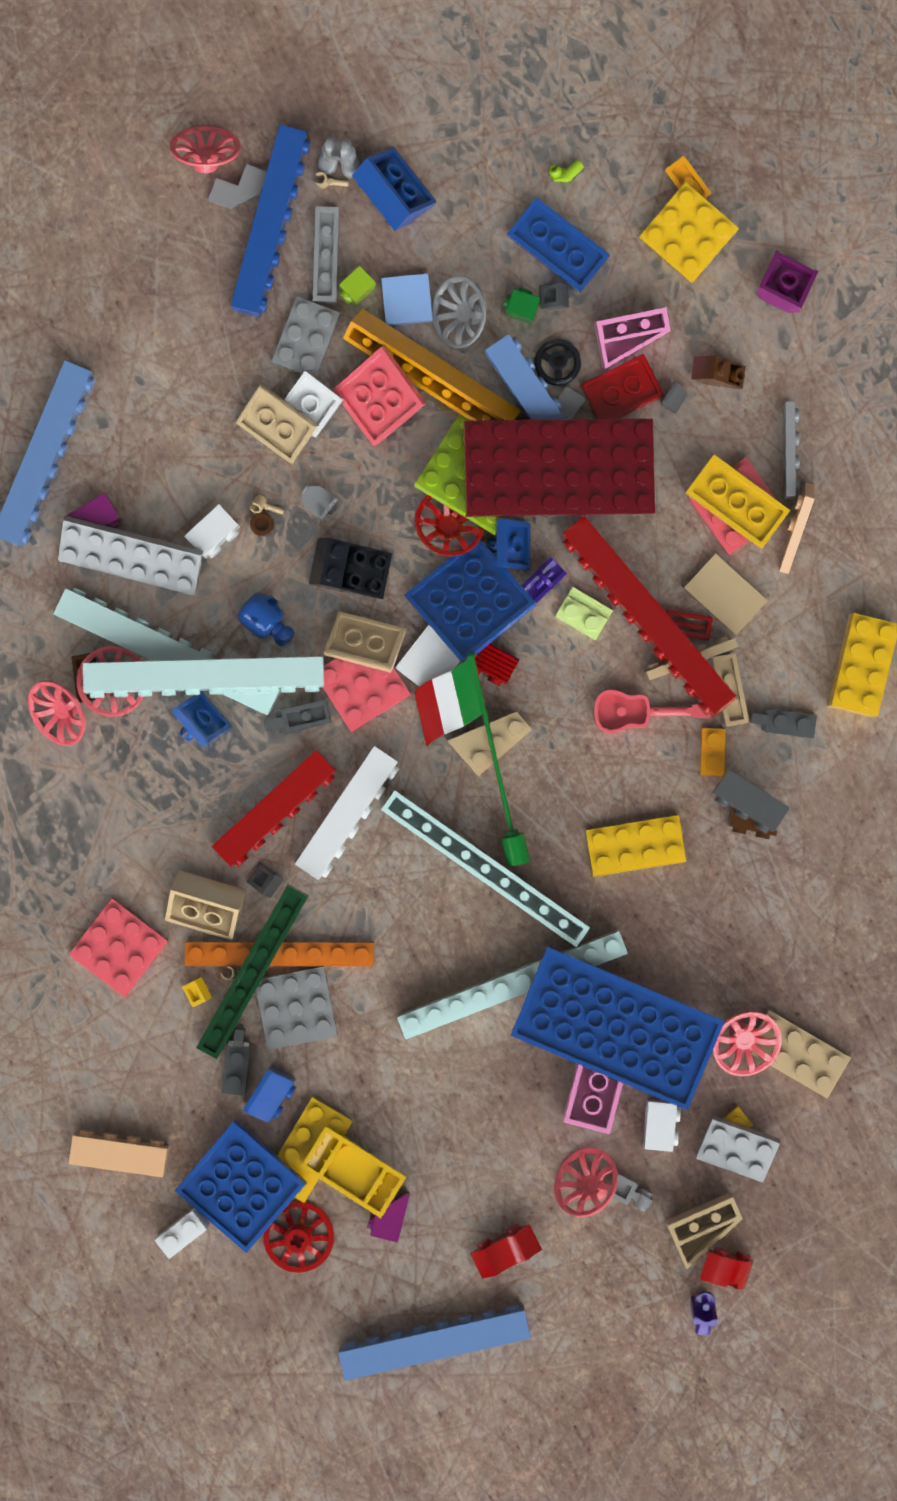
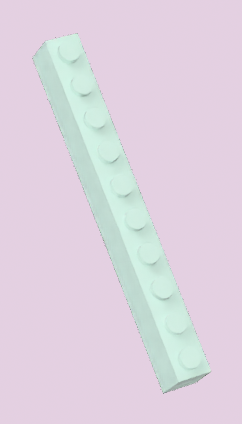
M74 587L72 591L65 588L53 613L151 661L216 660L212 658L214 653L204 648H201L199 652L191 648L193 643L182 638L179 641L171 639L172 633L158 628L157 631L148 628L150 623L138 617L136 621L127 618L129 613L117 607L115 611L106 608L108 603L96 597L91 601L85 598V592ZM248 689L247 694H233V690H224L223 695L270 716L281 690L272 689V693H257V689Z
M323 657L83 663V692L90 694V698H104V693H114V697H128V693L138 692L140 697L152 696V692H162V696H175L176 691H186V695H200V691L208 690L211 695L224 694V690H233V694H247L248 689H257V693H272V689L280 688L282 693L295 692V688H305V692H318L319 687H324Z
M397 791L393 792L381 809L575 947L578 946L590 929L589 926Z
M618 930L579 944L577 947L574 946L561 951L593 966L628 954ZM541 960L397 1015L405 1040L527 993Z

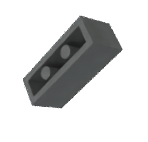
M730 769L724 772L711 793L716 797L714 799L716 803L725 808L728 805L736 810L734 812L735 815L745 821L750 818L756 822L754 826L764 833H767L768 830L775 832L790 808Z

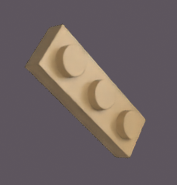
M736 653L712 657L714 670L736 695L735 701L722 711L725 727L749 723Z

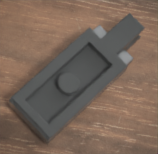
M327 700L282 709L279 712H275L276 718L265 720L267 730L279 728L280 733H289L332 723Z
M764 709L763 714L752 713L749 723L761 724V730L767 733L814 739L817 715Z
M236 1028L234 1040H228L221 1093L246 1095L251 1050L249 1047L250 1042H244L246 1029Z

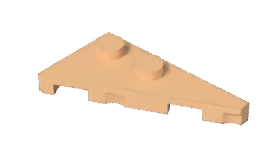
M805 482L802 494L797 498L795 505L797 511L795 517H791L787 530L790 531V535L779 569L780 572L789 574L815 499L814 484Z

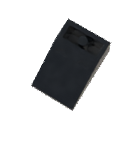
M318 538L309 584L331 590L383 599L392 553L332 538Z

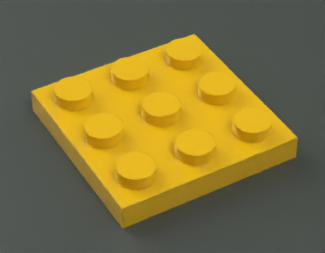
M685 182L639 238L688 281L693 283L739 228Z

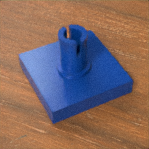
M497 519V539H488L486 545L494 546L488 547V549L493 554L497 553V567L521 571L530 570V523L510 519Z
M200 691V695L192 696L171 711L184 726L180 729V735L183 736L188 732L183 739L191 741L194 738L202 748L232 727L202 691Z

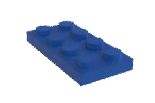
M537 197L507 233V237L580 294L610 257V254Z

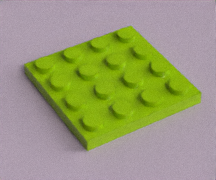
M459 414L417 479L414 487L496 535L497 519H506V517H466L463 421L469 419Z

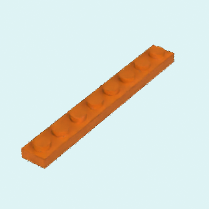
M185 942V966H242L255 942ZM283 942L270 966H374V942Z

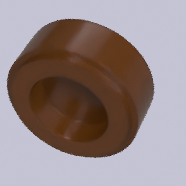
M261 512L252 517L250 527L254 534L265 537L272 533L274 521L269 514Z

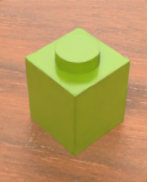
M358 266L339 284L342 291L339 295L347 304L352 302L357 307L376 289V282L361 266Z

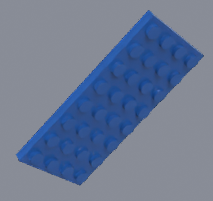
M547 946L510 1036L688 1110L725 1021Z

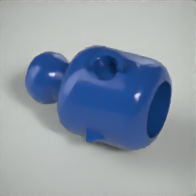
M260 592L255 593L238 612V620L245 628L252 632L253 636L265 639L271 635L278 646L284 647L295 634L292 627L285 626L282 623L284 612L278 606V601L270 595L267 596Z

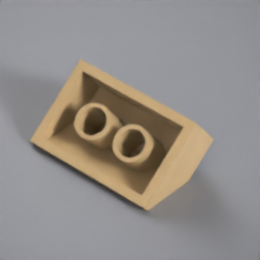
M178 870L170 889L165 921L232 941L247 890Z

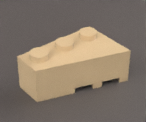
M517 712L489 723L497 759L503 756L532 730ZM485 725L447 741L478 777L493 764Z
M729 1192L666 1220L665 1223L687 1270L692 1266L693 1262L702 1254L704 1255L715 1242L723 1238L743 1218L733 1196Z

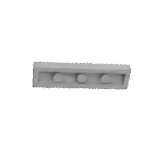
M315 206L313 302L337 303L339 207Z
M785 402L782 405L783 499H793L800 490V480L796 479V469H799L800 459L799 455L795 454V446H799V432H795V422H799V408H795V402Z

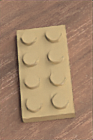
M768 1009L765 1014L777 1023L782 1035L780 1052L770 1066L828 1099L851 1058ZM762 1019L757 1029L763 1027L767 1021ZM771 1028L768 1032L758 1036L774 1038L775 1032ZM757 1044L769 1055H771L775 1046ZM751 1051V1054L753 1056L757 1057L763 1062L766 1061L762 1057H760L755 1051Z

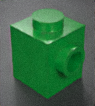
M519 288V290L513 289L512 295L507 294L503 308L507 309L506 316L532 325L540 303V297L532 295L530 290Z

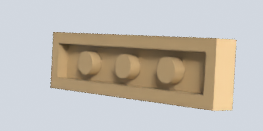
M728 636L715 640L716 645L707 648L705 644L696 649L705 659L737 648L738 645L735 638L729 640ZM662 661L649 665V671L644 672L647 681L670 673L667 669L669 665H663Z

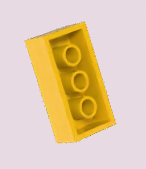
M856 613L849 615L828 707L868 717H878L897 639V623Z

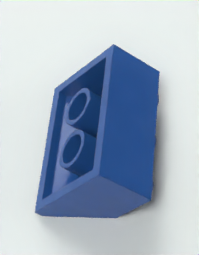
M395 147L366 158L352 175L358 186L366 193L372 204L380 211L394 231L409 225L437 203Z

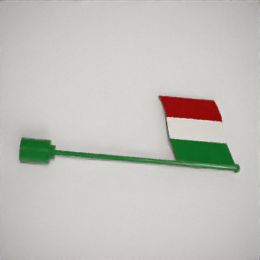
M469 653L467 655L469 659L455 669L427 681L414 692L425 742L428 747L442 735L464 727L480 715H483L509 831L505 832V836L501 837L507 866L521 865L530 861L524 832L513 829L474 657H476V654Z

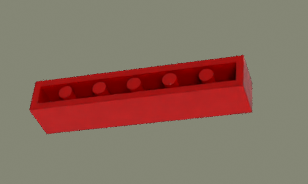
M318 750L314 751L211 847L230 867H233L235 864L240 867L249 858L246 855L252 849L257 851L266 843L264 838L270 832L274 835L284 826L281 822L286 817L292 819L301 810L298 807L305 800L309 803L318 795L316 790L322 784L326 787L336 778L333 775L336 770Z

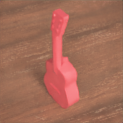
M606 690L600 693L594 706L595 723L599 730L607 734L619 733L628 728H644L648 725L650 716H691V718L707 719L711 717L710 714L706 716L698 707V704L691 705V707H650L649 700L645 695L630 696L617 690Z

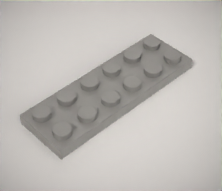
M65 516L58 561L195 596L204 551Z

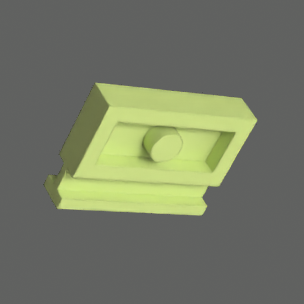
M572 587L555 617L596 640L613 610Z

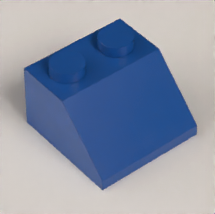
M271 1065L242 1111L268 1123L272 1117L277 1119L284 1108L280 1105L285 1097L289 1099L296 1089L293 1085L296 1079Z

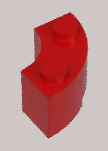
M515 1224L506 1230L507 1233L491 1241L487 1238L476 1244L477 1249L472 1251L470 1255L482 1279L497 1276L506 1269L529 1260L542 1250L530 1224L522 1227L519 1224Z
M714 1247V1250L709 1249L707 1252L700 1280L722 1287L729 1285L736 1289H745L754 1260H751V1256L744 1252L737 1251V1254Z

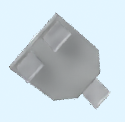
M306 486L302 491L304 507L321 520H323L338 500L321 486Z

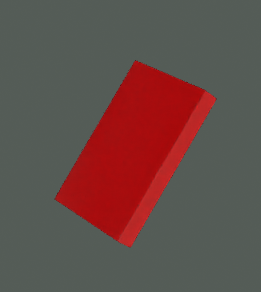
M644 354L580 385L596 419H620L665 396Z

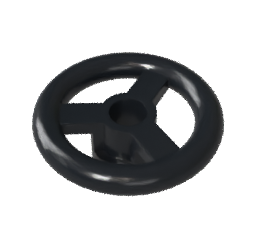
M553 339L547 341L538 349L534 359V366L538 376L542 377L546 383L562 386L573 381L578 375L581 368V357L576 347L570 342L562 339ZM554 346H561L569 350L566 353L561 350H556L551 354L545 352ZM573 357L574 367L571 373L562 378V369L566 367L568 360ZM542 359L549 362L551 368L555 370V379L549 377L543 371ZM554 359H561L562 364L556 365Z

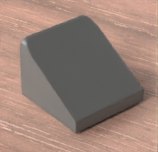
M558 282L539 286L540 309L569 308L567 284Z
M673 382L661 402L662 406L676 413L687 397V392L678 382Z
M259 863L247 883L261 894L271 898L282 883L283 878Z

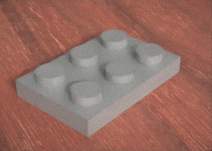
M296 296L271 361L272 364L301 375L304 371H307L317 378L340 318V312Z
M712 1115L696 1153V1159L763 1183L780 1145V1139Z

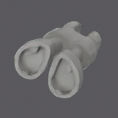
M334 136L326 138L321 148L322 154L318 159L320 171L326 175H331L336 171L340 161L343 175L348 179H353L352 175L361 165V161L356 154L355 148L352 147V142L348 138H344L343 142L335 141Z

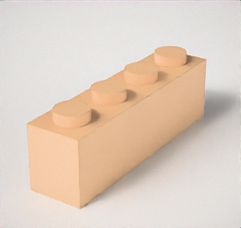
M80 1130V1133L76 1132L72 1137L69 1164L164 1177L170 1146L164 1145V1141L150 1140V1143L141 1142V1138L134 1136L120 1139L117 1138V1134L103 1133V1136L94 1135V1131Z

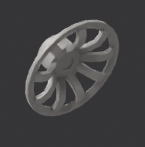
M456 276L446 280L436 292L433 301L432 318L434 329L441 341L449 347L464 348L470 346L480 336L485 324L486 303L480 287L467 277ZM463 282L460 288L461 296L455 291L454 283ZM468 285L476 291L470 298L467 296ZM447 288L449 294L455 300L456 303L450 302L442 297L443 293ZM439 303L453 309V312L438 315ZM454 319V321L451 322L445 328L444 331H442L439 322L443 320ZM479 323V326L475 332L472 328V325H477ZM457 328L455 334L456 342L448 339L450 332ZM466 328L471 338L462 342V333Z

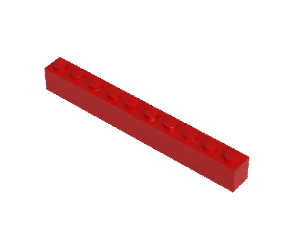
M585 516L562 533L564 540L562 544L569 553L574 552L578 556V564L584 571L589 570L594 575L592 577L594 583L600 589L604 587L609 593L607 595L609 601L615 607L619 605L624 611L622 613L624 619L630 625L632 623L635 624L639 629L637 631L639 637L645 643L650 642L654 647L652 651L660 661L663 659L669 665L667 669L675 679L678 677L685 684L682 686L685 692L690 697L695 696L700 702L698 707L706 716L710 714L714 718L735 701L736 695Z

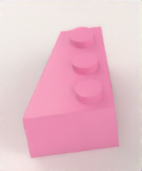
M667 308L594 322L602 369L608 368L670 332Z

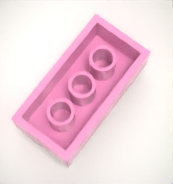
M576 1064L562 1118L563 1122L610 1134L623 1083Z

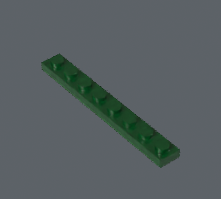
M287 884L196 1047L197 1049L215 1059L218 1058L309 895Z

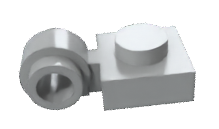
M618 1173V1184L612 1198L627 1206L632 1198L634 1200L633 1206L645 1212L647 1208H650L654 1194L643 1188L635 1192L638 1183Z

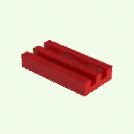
M666 609L669 617L677 616L706 621L707 626L673 620L677 626L706 631L705 635L682 631L686 637L709 641L713 617Z

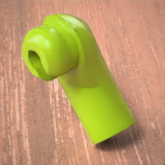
M577 159L568 168L554 164L549 168V175L556 182H570L584 166Z

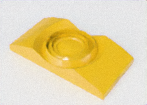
M325 1126L301 1165V1168L382 1218L406 1179L404 1174L387 1162L369 1153L351 1139L328 1126Z

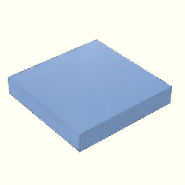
M428 273L381 278L386 324L395 326L433 322Z

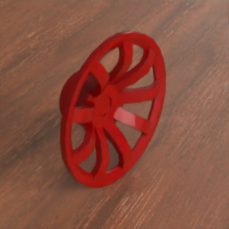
M429 495L425 496L415 514V529L422 543L431 551L444 556H458L471 551L481 540L485 529L480 526L478 529L473 526L463 525L469 519L459 516V513L454 510L453 512L450 511V508L444 504L443 512L441 513L430 502L433 498ZM424 507L432 511L436 520L420 518ZM423 524L435 527V530L427 537H425L421 529ZM460 532H469L477 536L468 545ZM438 536L441 540H444L443 549L434 546L430 542ZM455 538L462 546V549L449 550L450 540Z
M290 1202L282 1211L289 1228L286 1229L276 1223H272L263 1234L264 1246L270 1259L280 1268L295 1273L308 1272L320 1266L331 1253L334 1244L333 1226L329 1217L318 1206L308 1202ZM302 1207L299 1224H295L288 1209ZM308 1209H310L320 1217L306 1227L304 1224ZM325 1222L328 1235H312L311 1232L321 1223ZM270 1229L284 1235V1239L269 1243ZM315 1241H328L323 1254L313 1247L311 1243ZM286 1246L288 1249L281 1260H279L273 1253L272 1248ZM306 1250L318 1259L313 1264L307 1266L305 1265L304 1251ZM292 1253H297L299 1267L285 1264Z

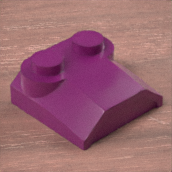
M776 251L756 292L763 301L787 313H799L819 271L813 270Z

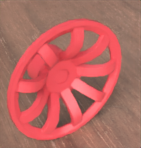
M197 126L182 130L170 141V152L173 157L184 164L194 166L195 170L201 173L214 172L219 165L226 164L235 159L241 150L240 141L235 134L214 126ZM201 132H210L207 145L204 144ZM194 133L198 146L186 135ZM218 133L225 135L214 146L216 135ZM181 140V141H184V142H185L187 145H189V146H186V145H184V144H179V145H176V144H177L178 141ZM233 141V143H234L235 146H233V145H225V146H223V145H224L226 142ZM184 150L187 153L181 157L177 151ZM225 151L233 152L229 157L223 154ZM191 157H193V158H194V162H193V161H189V159H190Z
M119 646L101 647L90 653L80 665L77 674L79 696L84 704L97 714L109 717L128 714L142 702L144 697L138 696L135 700L128 693V697L124 698L131 705L118 710L117 697H114V693H104V698L107 695L111 696L112 711L98 708L104 698H96L92 704L83 692V663H90L96 656L100 663H107L103 653L117 652L114 662H121L123 654L129 656L135 662H142L137 655L126 648Z
M44 680L35 684L29 692L28 707L37 728L46 738L56 744L70 746L77 743L83 737L86 727L84 713L78 698L64 686L54 681ZM46 686L56 688L54 696L48 692ZM41 689L43 696L48 700L39 698L36 692ZM34 702H36L39 705L47 706L50 708L41 711H35ZM79 713L80 719L75 718L74 716ZM53 714V717L44 727L39 718ZM59 721L56 737L50 733V730ZM71 723L80 725L78 734L73 731ZM65 726L67 733L72 739L65 740L63 735Z
M748 1011L732 1016L725 1021L713 1049V1055L717 1064L725 1072L735 1076H750L765 1070L773 1063L780 1052L782 1045L780 1028L770 1016L761 1012ZM750 1017L748 1024L736 1022L739 1019ZM756 1017L767 1021L763 1027L753 1029L756 1024ZM731 1024L729 1037L723 1036V1032ZM771 1028L775 1032L774 1038L758 1036L768 1032ZM719 1041L731 1043L726 1051L719 1053ZM757 1044L775 1046L771 1055H769ZM735 1051L734 1061L729 1067L722 1059L729 1057ZM751 1051H755L766 1061L755 1067ZM742 1053L745 1054L748 1063L747 1070L737 1069L741 1062Z
M583 1148L571 1154L560 1166L554 1182L555 1198L559 1206L568 1214L576 1217L591 1216L605 1208L615 1194L618 1184L616 1163L609 1154L598 1148ZM586 1154H596L591 1170L586 1162ZM578 1157L584 1172L583 1174H580L570 1166ZM604 1158L610 1166L603 1168L599 1172V1162ZM565 1170L577 1178L578 1182H561ZM612 1172L613 1176L612 1185L607 1184L603 1180L604 1176ZM573 1188L577 1189V1191L570 1193L563 1200L560 1189ZM607 1191H609L607 1197L600 1203L599 1200L603 1199ZM581 1197L578 1201L577 1211L568 1207L572 1200ZM592 1200L595 1208L584 1211L586 1201Z

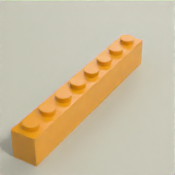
M362 309L351 320L343 339L369 356L374 354L380 347L385 346L414 385L467 419L516 420L521 412L520 409L365 309Z

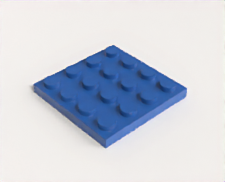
M481 540L471 551L462 555L451 556L404 594L405 598L461 663L469 659L467 658L469 653L477 655L537 606L532 597L506 568L497 567V558Z
M234 1120L177 1187L175 1192L247 1253L306 1185L307 1181L237 1120Z

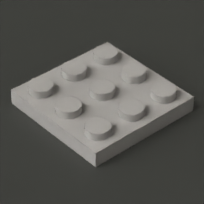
M324 966L262 978L256 992L268 1050L338 1036Z

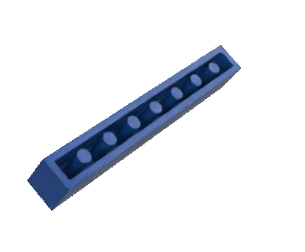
M279 125L231 303V308L235 312L260 318L261 312H266L268 298L265 297L267 290L272 289L275 278L272 275L274 266L278 267L281 253H278L280 244H284L287 231L284 230L285 223L291 220L293 208L290 207L291 201L297 198L299 185H296L298 176L302 177L305 163L302 162L303 156L309 153L311 140H308L307 131Z

